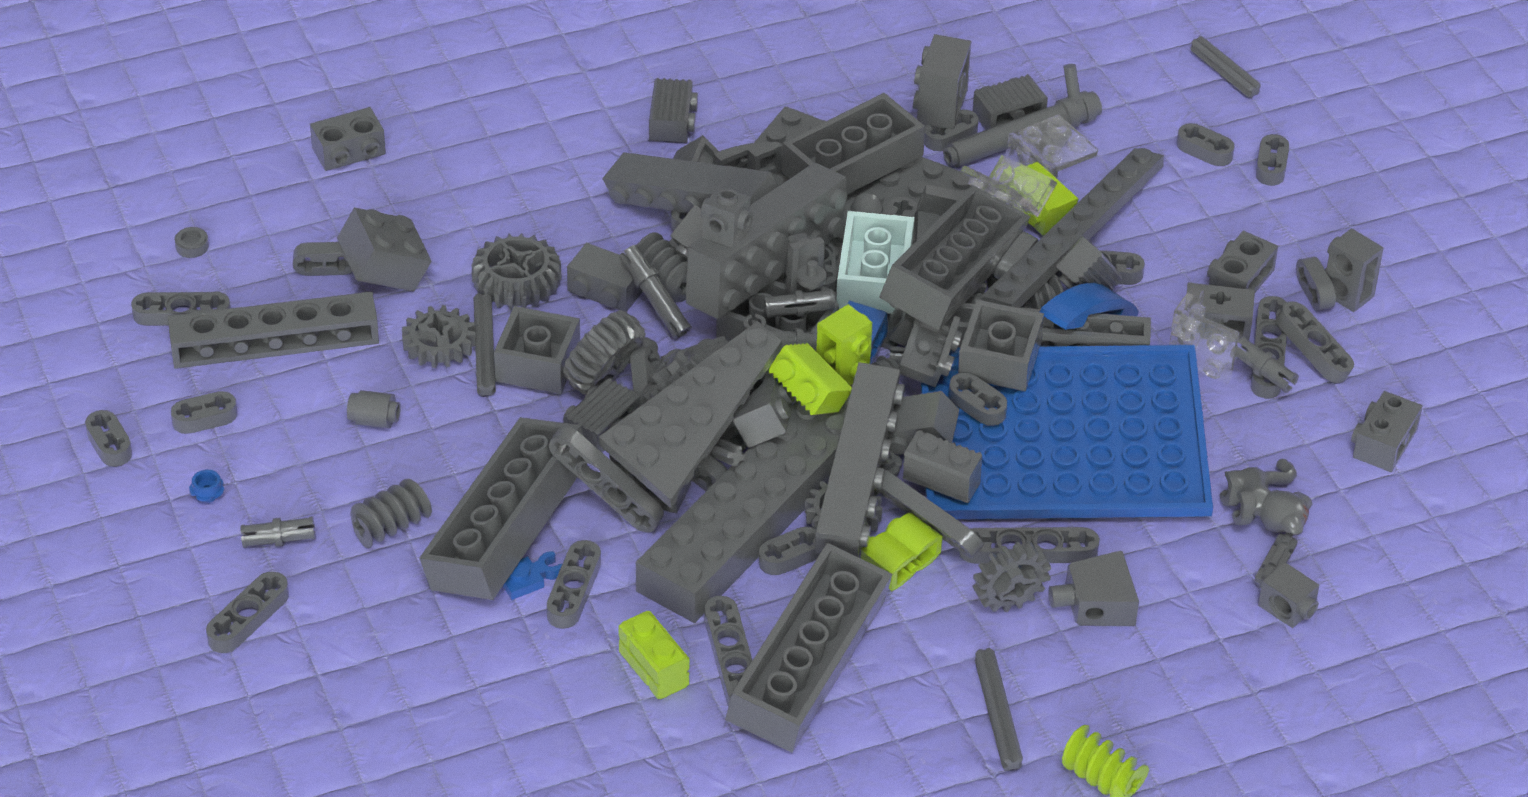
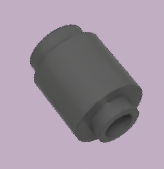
M360 390L359 393L350 394L347 404L348 420L355 421L356 425L390 429L393 422L397 423L399 420L401 404L396 401L394 394Z

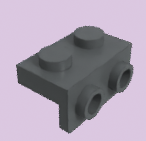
M954 316L950 326L943 325L939 331L933 327L923 325L915 318L898 367L900 374L936 387L941 375L947 377L954 361V357L950 356L949 352L950 350H957L963 333L957 330L961 318Z

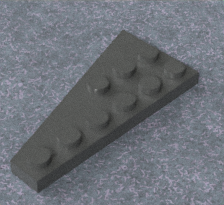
M755 322L600 435L599 446L672 508L678 499L677 495L685 484H689L698 464L703 458H707L734 419L733 414L740 404L743 405L746 402L753 385L758 379H762L781 351L782 341L761 323Z

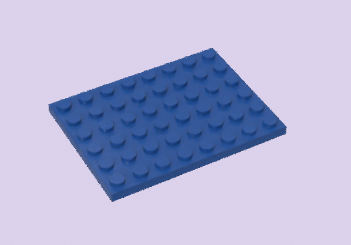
M1195 345L1040 347L1026 391L989 384L1007 399V414L1002 423L994 426L985 425L957 407L959 414L952 443L954 442L956 446L968 447L969 451L974 450L975 453L981 452L982 454L981 482L969 503L925 487L926 498L955 519L1212 516L1213 501ZM960 347L956 351L950 350L949 355L954 357V361L948 376L941 375L936 387L921 382V394L942 391L949 398L950 380L959 371Z

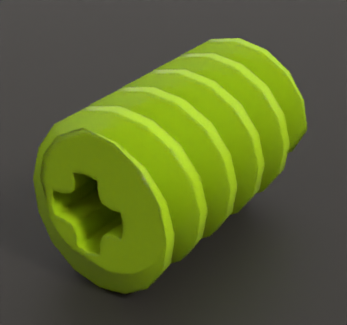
M1083 725L1074 731L1064 748L1062 756L1064 767L1068 770H1074L1079 778H1086L1089 785L1098 786L1102 794H1110V797H1132L1147 778L1149 767L1143 764L1135 771L1137 758L1134 756H1130L1125 762H1122L1125 757V750L1118 748L1111 754L1114 745L1111 740H1106L1099 746L1102 738L1099 732H1094L1087 738L1090 730L1089 725Z

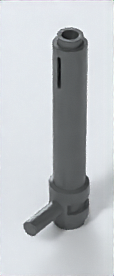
M1066 64L1063 66L1068 97L1057 100L1053 106L949 143L947 148L943 150L945 162L948 166H955L957 168L1028 142L1034 134L1054 130L1061 126L1069 130L1079 126L1081 122L1085 124L1094 121L1102 113L1101 101L1093 91L1080 92L1076 64Z

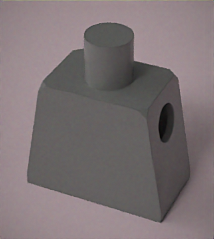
M1123 551L1072 562L1067 567L1066 584L1049 586L1050 606L1052 608L1071 606L1075 622L1080 626H1136L1139 599Z

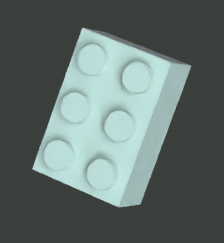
M848 211L837 278L836 301L839 304V309L846 306L850 300L887 313H892L895 308L879 298L891 266L913 245L914 217Z

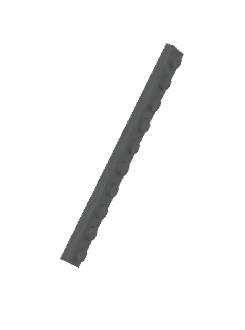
M1134 148L982 295V301L1016 308L1024 305L1058 271L1055 265L1082 236L1089 240L1164 166V155L1153 153L1146 148Z

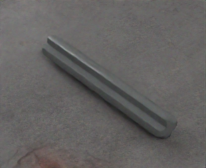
M478 293L473 297L476 332L477 393L480 396H492L496 392L492 297L489 294L482 295Z
M991 648L979 649L975 653V664L1001 764L1007 771L1012 769L1018 770L1022 767L1023 756L996 655Z

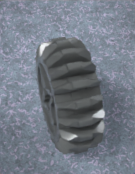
M508 233L507 238L503 239L496 236L494 242L487 241L483 248L477 249V254L471 264L474 287L479 294H489L492 297V302L496 303L497 308L507 305L512 310L514 306L526 308L529 304L538 307L540 300L549 301V296L556 294L562 278L561 260H559V255L555 252V247L548 246L547 240L538 241L536 235L526 238L523 233L519 237H512Z
M619 310L610 313L607 317L602 318L597 325H593L592 329L585 333L581 341L577 342V346L570 352V357L565 361L563 368L564 377L575 390H579L583 395L587 394L591 387H598L609 377L611 380H615L621 372H624L627 365L631 363V353L643 346V340L646 335L645 329L633 315L631 316L626 311Z

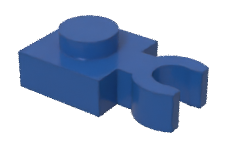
M554 551L543 553L538 561L533 563L528 556L524 557L504 583L503 588L511 600L544 588L545 578L549 580L557 578L562 563L552 567L548 566L556 562Z

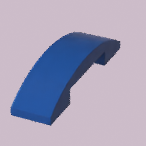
M1085 283L1067 289L1048 301L1040 310V313H1044V317L1065 330L1084 327L1090 314L1107 312L1111 315L1137 316L1139 310L1133 303L1098 283Z

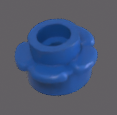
M201 470L192 477L189 492L192 496H196V499L199 501L211 502L224 493V482L216 471Z

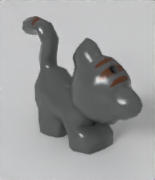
M1279 459L1276 464L1279 471H1263L1258 467H1248L1243 470L1225 472L1228 490H1223L1220 493V500L1225 506L1241 504L1240 510L1232 513V518L1236 525L1250 524L1254 520V516H1259L1268 531L1275 533L1288 532L1295 535L1303 532V527L1309 516V509L1312 506V500L1299 491L1292 493L1279 490L1270 491L1268 489L1270 484L1288 485L1297 477V472L1291 462L1286 459Z

